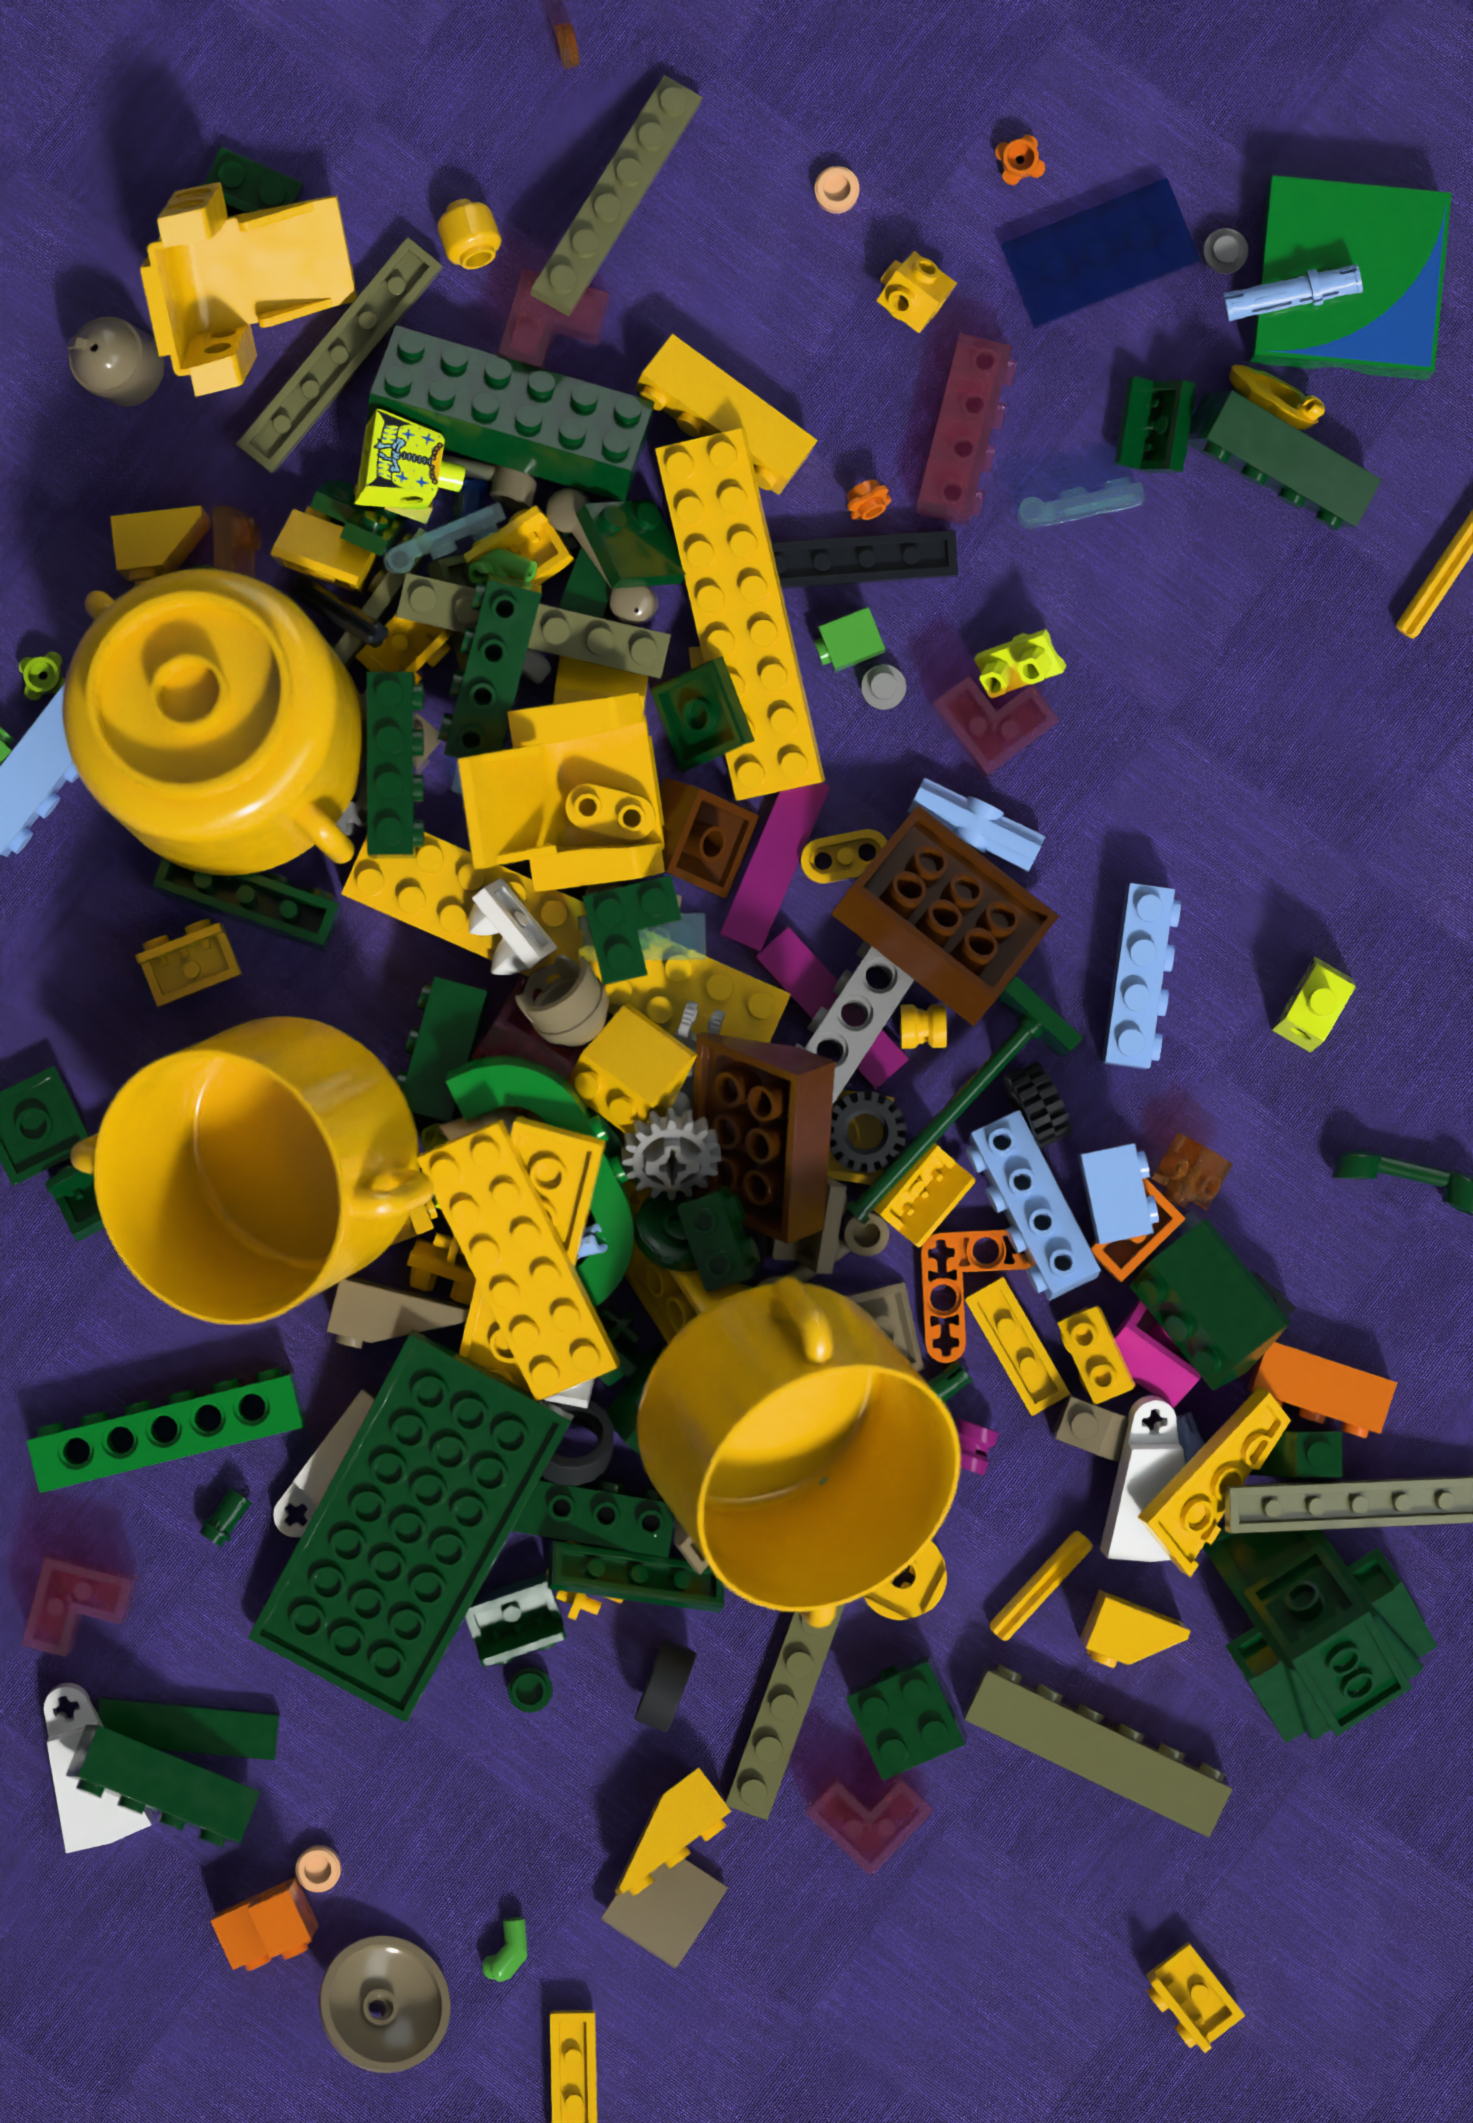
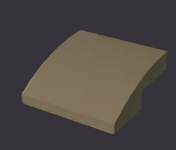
M683 1859L671 1869L665 1863L660 1865L650 1873L655 1881L634 1897L629 1890L619 1896L616 1893L600 1920L674 1969L677 1968L728 1889V1887L686 1859Z

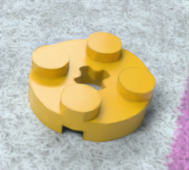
M932 1540L910 1564L909 1572L915 1576L911 1583L904 1581L898 1587L893 1584L894 1578H892L881 1587L863 1596L867 1604L875 1612L889 1619L906 1620L925 1614L937 1605L945 1591L947 1573L945 1560Z

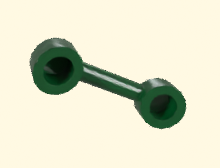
M1365 1150L1343 1152L1335 1159L1331 1178L1371 1180L1377 1179L1378 1173L1443 1187L1442 1202L1473 1217V1176Z

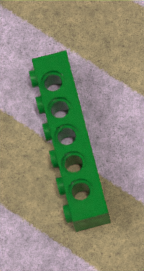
M281 1367L255 1373L257 1382L239 1386L238 1378L211 1384L213 1393L196 1397L194 1389L167 1395L169 1404L152 1408L150 1400L124 1406L126 1415L108 1419L107 1411H102L80 1417L82 1426L65 1430L63 1422L38 1427L36 1428L38 1437L26 1441L39 1493L302 1428L307 1423L294 1373L283 1375ZM248 1394H256L265 1402V1412L259 1419L249 1418L243 1412L242 1402ZM204 1405L215 1406L220 1411L222 1419L217 1429H206L199 1422V1411ZM160 1416H169L176 1422L178 1431L173 1440H163L156 1434L155 1423ZM116 1427H125L133 1434L134 1443L129 1451H120L114 1447L111 1436ZM73 1438H81L88 1443L90 1454L85 1462H76L69 1456L68 1445Z

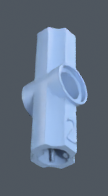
M926 778L923 779L907 812L911 814L915 807L919 805L977 852L982 854L988 852L1029 872L1045 839V836L1039 834V832L1004 817V812L971 796L965 798Z

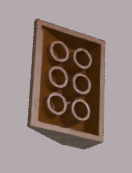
M919 805L915 807L831 913V915L973 1026L998 998L1060 917Z
M706 1032L697 1034L692 1120L696 1122L704 1117L707 1119L708 1130H716L718 1144H720L721 1161L717 1162V1176L707 1175L708 1186L705 1189L696 1184L692 1186L693 1196L690 1197L697 1199V1197H703L713 1189L728 1185L731 1195L738 1194L745 1212V1219L741 1220L742 1225L785 1244L824 1230L835 1061L799 1047Z

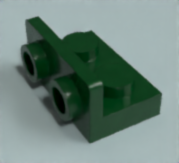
M220 147L205 183L199 184V186L221 182L228 216L230 212L240 215L297 203L304 188L302 182L223 147Z

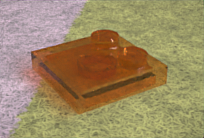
M230 505L214 506L215 570L239 573L256 579L255 550H259L261 546L259 525L254 523L253 517Z

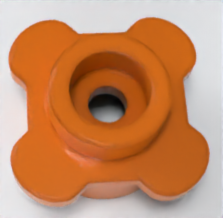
M1024 135L1021 139L1014 140L1009 144L1001 142L996 147L995 156L1001 160L1004 169L1002 179L1006 184L1013 186L1017 185L1020 179L1030 176L1039 178L1043 175L1045 163L1039 160L1038 141L1034 136ZM1022 156L1024 163L1018 164L1016 158Z
M868 480L852 488L846 496L849 502L847 508L849 511H853L850 514L852 520H869L883 513L886 506L892 500L890 495H886L889 491L887 486H880L877 480Z

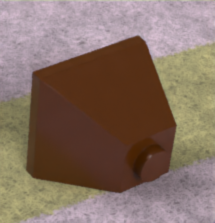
M664 777L660 787V797L664 818L662 829L665 847L662 850L665 873L727 899L759 816L701 788Z

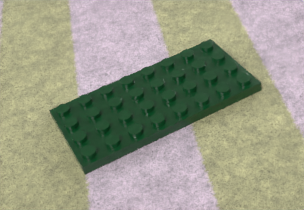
M412 1330L250 1632L248 1639L407 1723L570 1425L573 1415L543 1399L540 1401L535 1400L533 1394Z

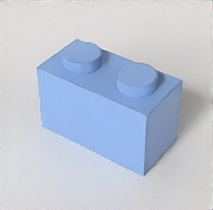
M1135 1143L1078 1154L1096 1244L1152 1234V1223L1159 1222L1154 1196L1146 1197L1142 1179L1150 1177L1145 1152H1136Z

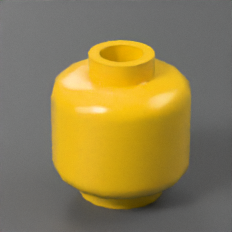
M469 199L454 201L447 206L446 212L437 222V233L446 257L453 264L460 265L465 269H477L493 261L496 252L501 246L499 229L492 211L486 204L471 202Z

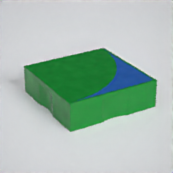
M1272 175L1266 185L1260 246L1263 264L1261 285L1307 275L1308 270L1316 269L1317 272H1322L1357 263L1363 292L1323 300V305L1319 306L1309 303L1254 315L1249 363L1306 369L1340 367L1367 375L1428 380L1435 372L1452 193Z

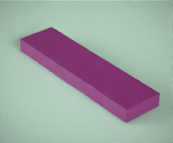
M817 783L779 792L721 929V936L756 951H762L831 786Z
M789 927L755 956L778 984L791 994L790 997L811 1020H813L821 1006L830 1010L839 997L832 992L838 980ZM847 1005L842 1008L841 1017L847 1025L858 1027L864 1024V1013L859 1007ZM881 1030L856 1070L876 1090L909 1059L887 1034Z

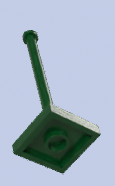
M1017 976L1007 984L997 1000L1018 1018L1016 1021L1018 1027L855 1203L850 1201L845 1206V1209L862 1225L865 1226L870 1221L868 1215L1031 1038L1035 1040L1039 1038L1060 1058L1072 1051L1083 1039L1078 1032Z

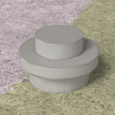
M1229 228L1216 230L1205 241L1203 247L1204 260L1217 273H1234L1246 262L1248 244L1242 234L1236 230Z
M877 665L871 668L863 677L861 684L862 695L865 701L876 709L887 710L894 708L905 696V678L897 668L891 665Z

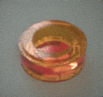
M566 22L554 25L563 70L579 67L581 63L573 24Z

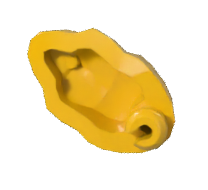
M1237 364L1231 367L1228 377L1234 388L1244 398L1298 430H1306L1317 424L1319 417L1325 412V406L1318 397L1314 395L1305 397L1301 391L1265 371Z

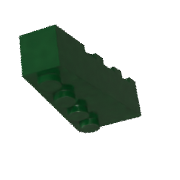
M1232 390L1204 393L1191 417L1188 446L1202 452L1210 459L1239 472L1249 482L1261 487L1265 486L1278 493L1277 497L1288 505L1298 509L1304 507L1316 514L1314 519L1332 530L1338 531L1340 527H1357L1382 479Z

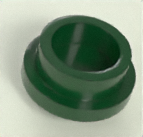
M525 1667L518 1670L511 1677L508 1684V1696L511 1703L523 1712L532 1713L542 1710L551 1700L553 1693L550 1677L543 1670L536 1667Z

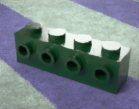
M490 572L488 573L486 584L477 582L471 604V609L479 611L475 628L466 626L460 647V653L467 654L464 671H454L449 696L456 698L453 714H443L438 734V740L445 741L444 755L464 758L502 750L509 722L507 712L512 711L542 595L541 585Z
M367 672V855L371 859L416 858V847H424V820H416V802H424V775L416 774V756H424V730L416 729V711L424 710L423 683H416V677L413 672Z
M162 858L152 884L156 893L325 953L341 913L339 903L333 901L334 895L313 887H309L308 892L291 887L292 881L271 872H267L265 877L254 873L231 876L211 875L177 866Z
M540 1478L512 1531L668 1558L675 1515L657 1489L644 1487L643 1494L640 1495L625 1492L626 1484L614 1481L599 1480L598 1487L582 1484L578 1486L559 1485L545 1478Z
M85 1725L65 1775L78 1781L76 1789L98 1798H102L103 1793L107 1792L119 1797L117 1806L142 1815L146 1808L160 1814L158 1823L179 1831H183L184 1826L188 1825L200 1830L198 1839L223 1848L225 1841L241 1843L260 1794L255 1789L99 1725Z

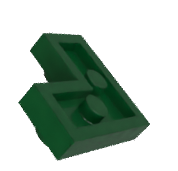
M327 480L316 491L310 507L345 523L340 538L382 556L403 533L408 517L388 511L384 507L354 504L355 487L340 480L333 482Z
M672 875L583 896L603 986L648 976L638 931L682 921Z

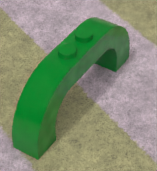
M491 1056L473 1060L447 1072L445 1082L465 1122L499 1107L516 1106L536 1113L548 1125L605 1141L609 1140L608 1133L600 1117L597 1115L591 1118L585 1104L575 1089L562 1076L543 1064L522 1057ZM606 1147L604 1148L590 1209L595 1223L599 1224L602 1231H596V1242L598 1245L606 1244L608 1248L606 1252L577 1259L575 1267L594 1308L601 1304L620 1283L629 1265L634 1243L633 1210L624 1182L629 1179L626 1176L625 1167L619 1156L611 1158Z

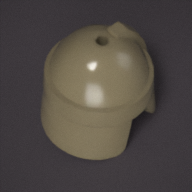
M116 317L94 319L86 323L68 341L69 365L78 383L90 393L104 397L117 406L131 407L143 403L156 391L162 380L164 356L159 357L156 340L150 334L126 320Z
M561 954L557 955L553 964L532 972L523 994L515 996L518 1006L531 1021L534 1029L550 1043L579 1046L594 1039L604 1027L609 997L602 982L595 975L589 962L583 955L579 958L581 968L569 957ZM553 974H559L561 976L560 978L556 979L555 981L547 985V977ZM539 988L541 992L536 1000L533 1001L534 990Z

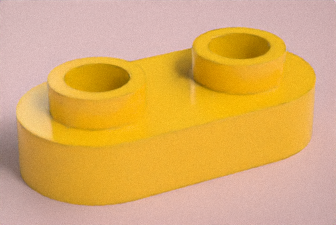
M585 783L574 788L566 800L565 808L569 820L575 826L589 831L635 841L647 836L655 825L656 813L653 805L648 799L637 794L593 783ZM590 798L595 801L597 809L593 815H585L581 812L580 802L583 799ZM634 809L639 812L641 821L637 826L632 827L625 823L624 814L627 810Z
M871 829L815 839L804 848L801 855V867L807 878L819 884L857 878L872 862V860L864 861L859 857V848L862 845L869 844L874 847L877 855L888 841L881 833ZM820 853H826L831 857L832 864L826 870L818 869L815 866L814 859Z

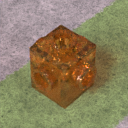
M1178 1132L1168 1151L1161 1159L1152 1180L1166 1188L1163 1196L1176 1205L1187 1209L1191 1202L1207 1211L1212 1200L1218 1194L1233 1163L1208 1147Z

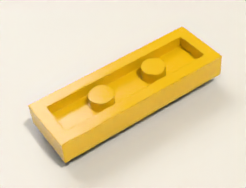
M1003 1276L964 1298L1031 1416L1071 1394Z
M596 2010L550 2011L552 2123H598Z

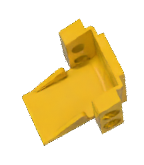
M221 182L175 191L157 218L160 237L148 246V256L140 267L159 357L171 356L173 370L176 375H191L195 397L238 387L244 383L257 358L251 324L259 322L260 328L271 327L334 306L353 303L358 297L337 194L228 217Z
M639 692L508 711L513 748L458 759L474 869L529 859L534 892L639 879L665 873L662 850L665 847L662 829L664 818L652 736H649L646 716L642 715ZM585 783H593L637 794L648 799L653 805L656 813L655 825L647 836L635 841L582 829L575 826L567 816L565 808L567 797L574 788ZM585 798L580 802V810L583 814L593 815L596 812L597 806L594 800ZM630 809L625 812L624 821L629 826H637L641 821V816L638 811Z

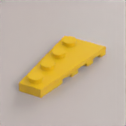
M1261 1387L1254 1391L1137 1516L1177 1568L1190 1578L1199 1565L1194 1560L1206 1542L1212 1545L1221 1531V1528L1216 1525L1225 1513V1486L1245 1485V1480L1252 1469L1260 1470L1291 1421L1271 1393Z

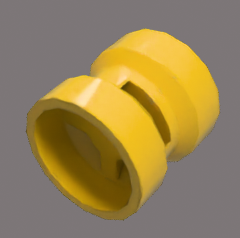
M914 1004L900 1005L901 1049H915L919 1044H924V1042H928L932 1048H946L947 1024L945 1004H931L927 1010L918 1009Z

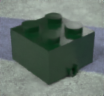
M931 1654L900 1668H897L896 1665L887 1667L879 1672L881 1676L850 1689L846 1695V1701L882 1781L966 1744L967 1733Z

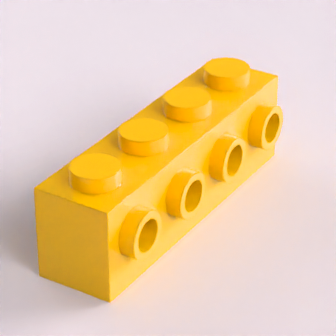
M674 334L669 337L642 372L634 389L640 393L641 398L655 402L653 409L663 410L673 417L679 428L692 437L701 438L745 428L758 487L768 491L772 490L777 495L781 494L808 458L818 441Z

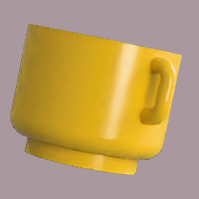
M214 569L183 570L165 574L132 588L115 601L103 591L97 590L89 593L85 598L84 606L94 622L82 637L68 668L63 691L62 715L65 739L71 760L79 777L94 798L148 849L177 866L195 872L227 876L261 872L298 857L314 845L335 863L343 864L351 860L354 854V846L336 823L349 806L362 776L367 746L364 708L350 673L302 609L286 595L257 579L239 573Z
M264 1017L247 1021L150 1064L132 1077L119 1091L103 1119L99 1133L81 1140L73 1146L70 1152L71 1162L76 1169L83 1173L94 1175L97 1203L108 1236L118 1255L140 1283L171 1307L195 1318L221 1324H250L279 1316L366 1267L390 1246L403 1228L411 1210L427 1202L434 1192L432 1180L428 1175L420 1171V1164L417 1160L420 1150L412 1113L400 1087L388 1069L369 1049L349 1034L331 1025L302 1017Z
M783 1277L774 1284L755 1287L731 1295L710 1306L692 1319L679 1331L660 1355L648 1377L640 1400L637 1417V1436L647 1474L718 1578L737 1595L752 1603L776 1610L798 1611L803 1619L815 1628L830 1625L835 1617L838 1605L850 1602L874 1591L910 1565L935 1536L948 1513L956 1492L960 1470L959 1440L952 1418L941 1400L867 1311L836 1291L813 1284L801 1283L793 1277ZM823 1477L828 1478L826 1483L820 1485L819 1481Z

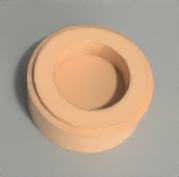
M832 166L823 170L815 182L814 193L816 201L821 208L830 213L838 214L848 211L855 205L859 196L857 177L852 171L842 166Z
M324 1845L311 1846L297 1860L295 1868L296 1877L305 1889L312 1892H324L336 1884L341 1875L342 1865L338 1854L333 1849Z

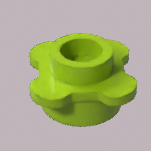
M51 651L45 657L33 659L25 657L19 663V671L23 673L26 683L24 694L30 700L37 701L42 695L57 694L64 685L66 679L63 678L61 672L63 659L58 653ZM41 672L47 673L48 677L46 680L40 679L39 675Z

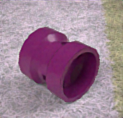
M957 1418L955 1428L959 1440L960 1468L985 1475L989 1465L986 1457L989 1448L996 1445L1000 1432L968 1420Z

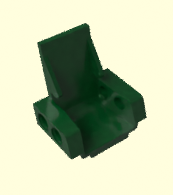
M1225 1526L1221 1528L1212 1545L1206 1542L1202 1547L1254 1626L1225 1645L1286 1744L1306 1732L1310 1739L1314 1740L1330 1730L1337 1737L1412 1689L1408 1680L1420 1673L1424 1667L1419 1658L1437 1647L1404 1584L1378 1547L1347 1567L1321 1529L1229 1533L1225 1531Z

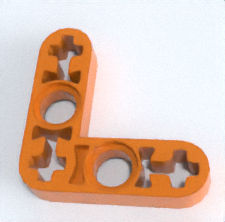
M1006 1229L939 1232L932 1234L921 1246L924 1339L927 1352L936 1361L942 1363L954 1362L961 1357L965 1350L963 1272L1020 1270L1031 1267L1026 1255L1023 1253L1011 1254L1014 1262L1004 1264L1006 1246L1003 1236H1007ZM984 1237L993 1239L999 1249L997 1258L988 1264L978 1262L973 1255L974 1244ZM937 1240H944L946 1247L953 1248L954 1254L946 1258L945 1265L946 1272L955 1269V1280L944 1277L931 1281L928 1280V1271L938 1273L937 1260L928 1256V1249L935 1248ZM942 1284L952 1287L956 1294L955 1304L945 1311L937 1310L930 1301L932 1290ZM957 1314L958 1324L948 1323L950 1337L958 1338V1346L951 1347L950 1355L945 1356L942 1355L940 1348L933 1347V1339L940 1338L941 1327L940 1323L931 1326L930 1316L948 1318Z

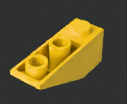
M700 1768L691 1772L658 1797L614 1890L618 1896L629 1890L634 1897L655 1881L650 1874L663 1863L671 1869L691 1854L686 1847L689 1843L699 1836L706 1842L727 1826L722 1818L729 1814L731 1810Z

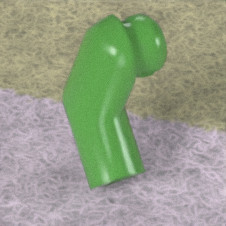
M498 548L473 562L469 566L468 577L475 585H477V582L486 584L489 572L506 577L513 576L530 582L536 574L537 563L509 550Z
M524 1917L503 1919L505 1945L496 1955L487 1956L482 1964V1971L488 1979H495L497 1982L510 1979L527 1959L528 1950Z

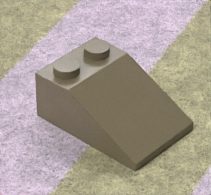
M348 1276L339 1281L327 1332L337 1334L336 1343L362 1348L366 1342L372 1343L409 1335L412 1330L422 1332L467 1322L470 1306Z

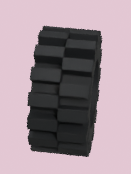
M1038 1061L1004 1076V1089L1009 1096V1103L1013 1106L1014 1112L1020 1110L1039 1149L1072 1134L1070 1118L1064 1109L1063 1100L1059 1098L1058 1090L1052 1084L1048 1072H1045L1044 1067Z
M861 1091L845 1096L832 1108L829 1151L840 1164L853 1171L868 1173L884 1169L900 1155L905 1145L907 1129L902 1112L892 1100L880 1093ZM860 1114H871L882 1124L883 1137L880 1143L872 1149H859L848 1138L849 1123Z

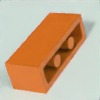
M1274 1342L1255 1363L1247 1389L1254 1392L1258 1387H1261L1271 1393L1281 1408L1283 1402L1300 1407L1298 1416L1320 1424H1324L1326 1416L1342 1421V1431L1367 1438L1369 1430L1381 1434L1397 1382Z

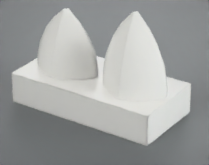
M502 877L484 887L472 898L475 903L469 916V933L483 936L500 933L503 937L494 952L491 967L492 974L510 975L524 971L527 968L530 969L558 949Z

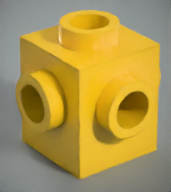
M914 251L903 263L895 260L880 280L886 287L876 301L885 307L893 317L903 321L920 333L938 313L957 282L939 270L934 262Z

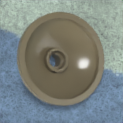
M373 1936L361 1939L342 1950L332 1960L323 1975L318 1994V2009L323 2030L338 2053L362 2069L377 2073H395L410 2069L428 2058L442 2041L449 2024L451 2004L446 1980L435 1961L424 1950L407 1940L393 1936ZM370 2003H375L380 2007L381 2015L379 2018L374 2017L370 2013Z

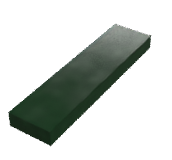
M553 1541L549 1545L547 1589L717 1613L724 1608V1583L718 1578L710 1565L699 1574L684 1559L666 1558Z
M101 1697L99 1699L98 1716L104 1728L155 1749L265 1760L276 1759L280 1713Z

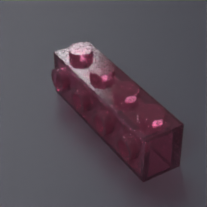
M959 333L915 514L967 526L970 515L979 517L985 490L977 489L981 472L990 473L996 447L988 445L992 428L1001 429L1007 404L998 401L1002 385L1011 387L1017 365V360L1009 358L1012 346Z

